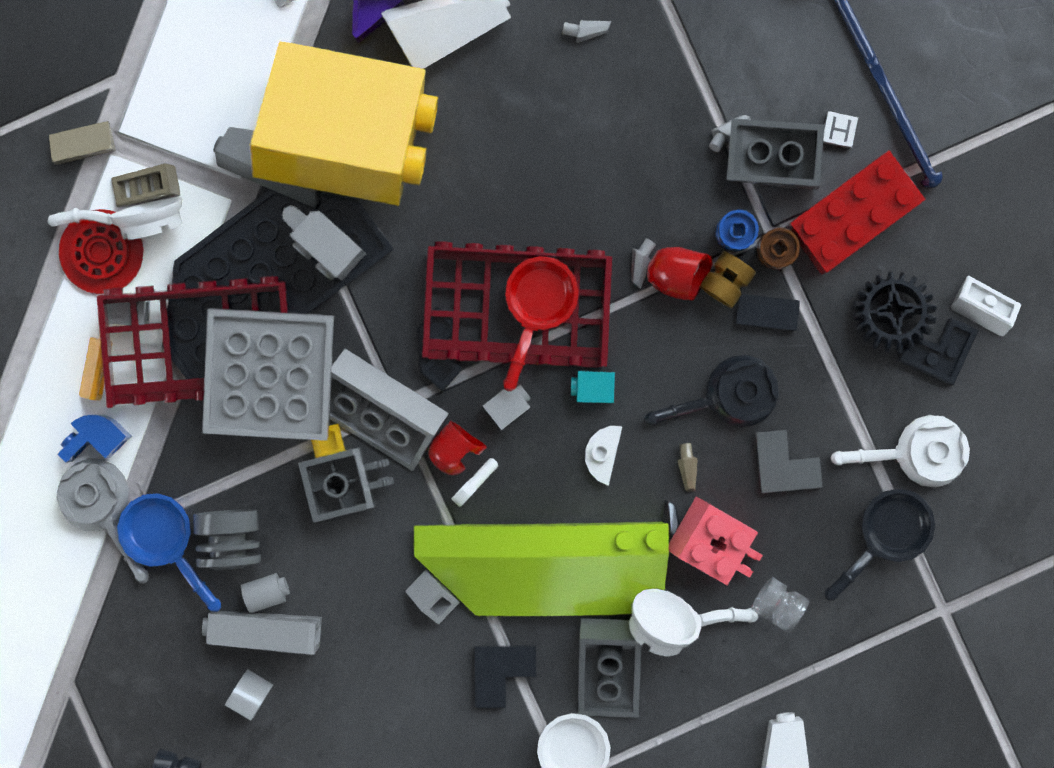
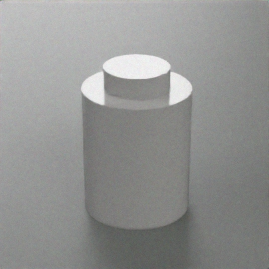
M277 573L241 584L242 596L249 613L286 602L285 596L290 594L285 577L279 578Z

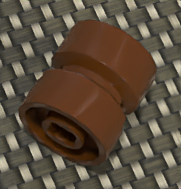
M774 228L758 240L755 247L756 257L765 268L780 270L791 265L797 259L800 252V243L797 236L791 230Z

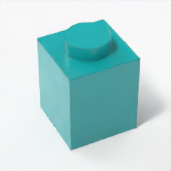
M577 371V377H571V396H577L576 402L614 403L615 372Z

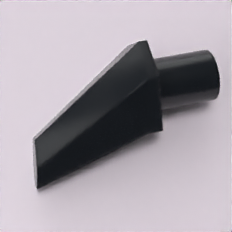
M665 500L663 522L668 523L670 542L680 525L676 505Z

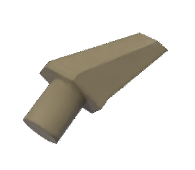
M691 443L679 445L681 459L678 460V465L686 491L694 492L698 460L693 457Z

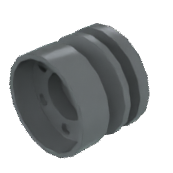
M258 509L224 510L193 514L194 534L208 536L209 542L195 546V551L209 552L210 556L196 558V567H206L214 570H233L261 562V554L247 553V549L260 547V542L246 540L247 533L259 530Z

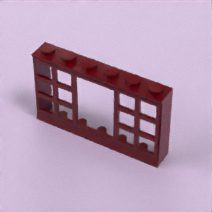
M434 242V246H428L422 359L511 363L510 360L514 357L517 343L487 342L491 262L521 264L526 259L543 256L555 258L567 266L574 267V276L579 290L577 306L572 313V318L570 317L563 322L564 324H572L571 346L548 345L549 329L542 330V345H529L524 361L525 364L593 368L607 367L612 256H605V251L587 250V255L575 254V249L557 248L556 253H544L543 247L530 246L526 247V251H514V246L496 245L495 250L483 249V244L465 243V248H453L452 242ZM434 259L456 260L455 282L433 281ZM462 260L485 262L484 284L461 283ZM581 267L603 268L602 290L580 289ZM432 288L455 289L454 311L431 310ZM461 289L484 290L483 313L460 312ZM579 296L602 297L601 319L578 318ZM431 316L453 318L452 340L430 339ZM459 318L482 319L481 342L458 340ZM578 324L600 325L599 348L577 347Z
M278 276L260 277V283L248 284L247 278L230 279L229 285L217 286L216 281L198 282V288H186L185 283L166 284L167 290L154 291V285L135 287L136 292L123 293V288L104 289V295L97 296L96 300L107 408H114L115 405L133 403V405H144L147 402L157 401L172 403L177 402V400L194 398L195 400H204L205 378L173 380L166 299L221 295L222 308L229 309L228 295L251 293L252 311H259L257 293L279 291L281 313H288L286 281H279ZM159 300L161 323L139 324L137 302ZM130 302L132 325L109 327L107 304ZM162 329L164 352L141 353L139 331ZM133 331L135 354L112 356L110 333ZM165 358L167 381L144 382L142 360ZM135 360L137 383L115 385L113 362Z

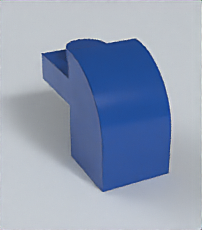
M99 414L85 415L70 423L79 433L76 435L73 432L68 435L60 444L63 449L57 455L65 463L73 462L91 444L104 458H111L132 435L118 421L109 416Z

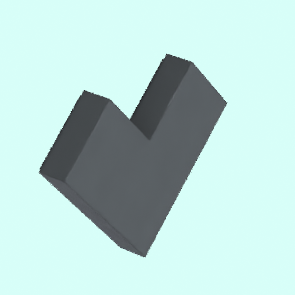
M787 430L755 432L761 493L823 488L820 457L789 460Z

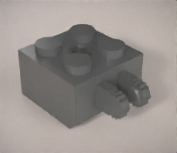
M361 447L298 463L313 523L373 508L376 504L372 489L394 484L393 477L388 476L370 482L367 471L385 468L389 465V461L386 458L365 464ZM333 476H338L339 480H344L345 486L341 487L343 492L338 493L336 488L331 489L330 482L334 481Z

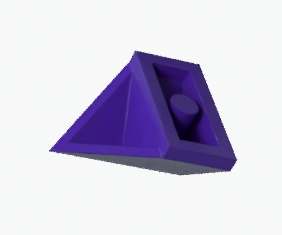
M353 0L352 35L359 44L386 22L381 14L382 12L404 6V0Z

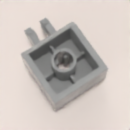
M290 205L284 208L282 219L294 230L290 234L296 240L292 246L305 258L310 259L313 256L319 262L315 267L327 278L333 280L336 277L342 281L366 255L360 247L321 212H310L306 216L295 206L292 207Z

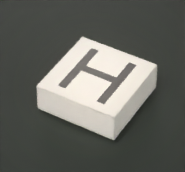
M828 111L824 124L823 143L852 148L858 117Z

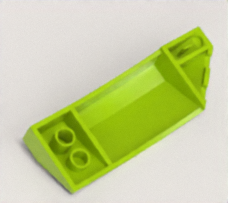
M655 521L413 526L414 557L476 616L632 614V604L635 596L640 592L648 589L665 590L669 557L668 523Z

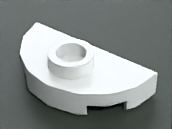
M608 426L598 430L590 438L585 448V462L589 472L597 481L609 485L622 426Z

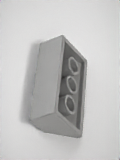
M344 349L332 365L329 419L411 471H414L449 413L347 349Z

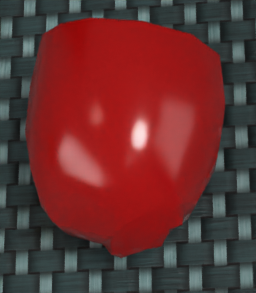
M681 247L662 248L655 253L648 264V282L667 296L693 301L701 289L699 287L712 268V258L706 253Z

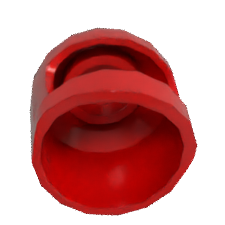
M450 421L429 445L428 455L435 467L447 475L454 476L466 469L460 461L464 455L473 452L480 456L487 446L457 423Z

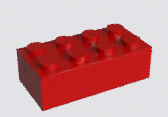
M888 150L786 225V227L797 236L801 248L822 275L837 266L926 199L890 150Z

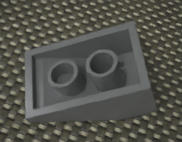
M732 118L727 181L818 191L820 187L825 125Z
M581 618L578 714L639 718L641 645L630 632V620Z

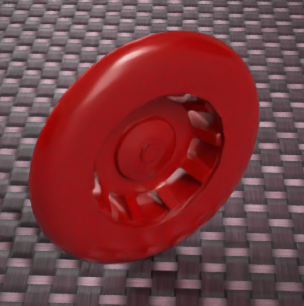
M106 209L92 210L100 211L107 214L109 213L110 215L115 213V211ZM81 220L80 223H69L61 236L59 244V260L65 275L80 289L95 294H104V289L124 288L139 272L144 255L142 238L123 239L118 226L88 220ZM99 228H106L104 233L99 232ZM92 231V234H90L89 236L86 235L88 232ZM112 232L117 234L115 239L110 236ZM118 243H122L123 250L118 249ZM78 252L81 253V257H82V258H81L80 260H79ZM118 255H121L122 259L118 264L116 260L118 258ZM85 263L89 266L88 271L83 267ZM110 266H113L115 268L111 272H108L107 268H109ZM95 269L101 270L102 274L95 275Z

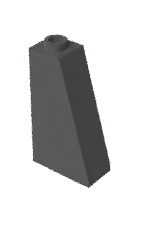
M228 127L224 136L217 138L213 152L215 153L218 167L316 208L325 191L253 177L250 144L254 130Z

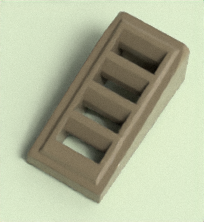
M164 163L111 177L116 206L119 208L180 195L176 168L171 164ZM149 177H152L155 191H152ZM137 179H140L143 194L139 193ZM124 182H129L131 197L129 198L127 197Z

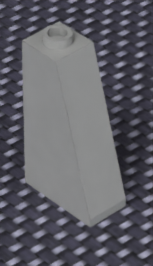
M211 611L208 613V618H203L202 636H207L206 644L314 655L320 648L322 617Z

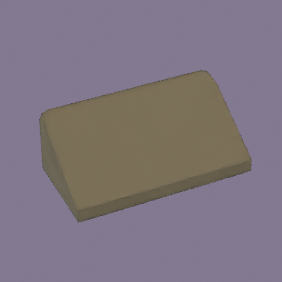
M109 121L49 135L52 162L56 165L116 151Z

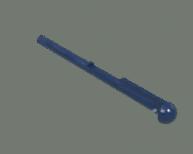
M834 0L904 139L924 174L925 179L920 183L926 188L937 187L942 182L943 173L942 171L936 173L853 9L848 0Z

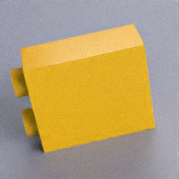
M279 41L250 144L253 177L399 206L404 183L420 186L427 149L413 146L416 131L432 133L437 114L439 97L424 94L425 69Z

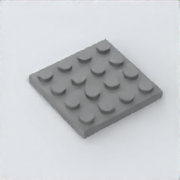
M209 308L207 317L203 433L327 441L334 316Z

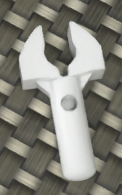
M489 458L474 476L451 498L459 507L498 467L496 460Z

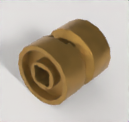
M723 251L714 264L715 272H709L699 287L720 303L733 308L742 295L740 288L747 287L756 272L739 258ZM726 272L736 278L733 283L723 277Z

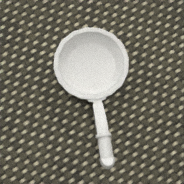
M169 197L125 208L111 215L100 211L78 210L74 208L71 211L50 215L47 221L52 227L73 222L80 223L81 220L95 221L106 225L114 224L120 228L123 239H137L162 233V229L165 228L164 225L167 224L170 230L182 225L180 209L183 199L182 197Z
M927 415L915 419L905 427L899 438L898 445H896V449L837 451L831 455V462L836 465L897 459V462L900 463L902 470L909 479L921 486L936 488L951 483L961 474L969 460L970 448L967 437L956 423L943 416Z
M648 589L635 596L629 627L631 634L641 646L644 642L651 646L650 652L662 656H673L680 653L683 647H687L698 638L701 627L724 621L731 623L735 621L753 623L758 619V612L752 608L735 609L731 607L725 610H716L698 615L682 598L668 591Z
M570 713L559 716L546 725L539 737L537 754L542 768H606L609 763L611 748L607 733L597 721L586 715Z

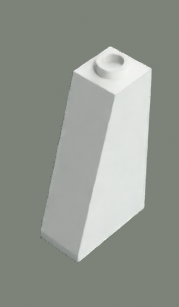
M423 0L392 8L381 13L411 67L421 69L428 67L511 18L507 7L510 6L509 0Z
M781 713L776 715V719L769 720L762 768H809L804 724L799 716L795 717L794 713Z

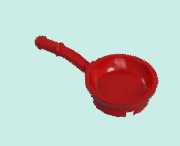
M538 256L526 259L514 268L507 280L505 297L508 309L516 320L522 323L521 326L525 327V330L522 332L514 357L510 360L511 364L507 376L503 381V387L506 391H513L518 385L517 382L522 367L525 366L524 361L533 331L558 327L570 318L577 306L579 290L576 278L567 265L555 258Z

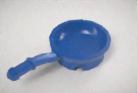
M159 493L142 495L131 501L122 511L117 526L118 539L124 552L135 562L150 567L177 563L176 565L192 586L193 592H196L207 605V609L212 612H218L221 609V601L205 585L206 582L200 579L186 558H183L184 550L188 545L191 535L190 520L183 506L172 497Z

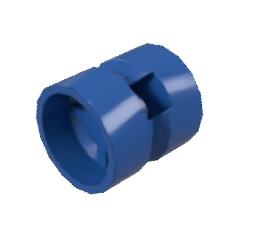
M730 211L716 225V241L721 248L728 252L736 253L745 250L758 237L759 227L757 220L747 211Z

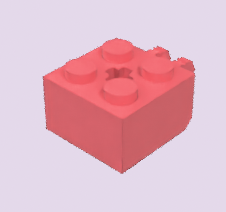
M697 496L669 542V552L726 585L729 584L736 570L751 577L753 573L751 568L740 564L745 554L758 561L763 556L750 548L758 534L757 531Z

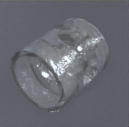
M770 577L758 593L751 610L765 619L773 617V623L789 633L804 614L809 599L796 591L788 593L785 584L774 577Z

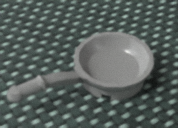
M88 458L75 463L62 475L59 481L60 484L56 498L62 514L72 525L83 530H107L124 556V561L128 563L135 575V580L142 584L146 583L149 580L148 570H145L142 564L135 562L124 552L118 539V528L115 525L128 504L129 488L125 476L116 465L103 459Z

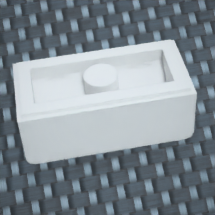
M970 276L966 277L951 305L953 311L1002 337L1013 327L1021 307L1020 303Z

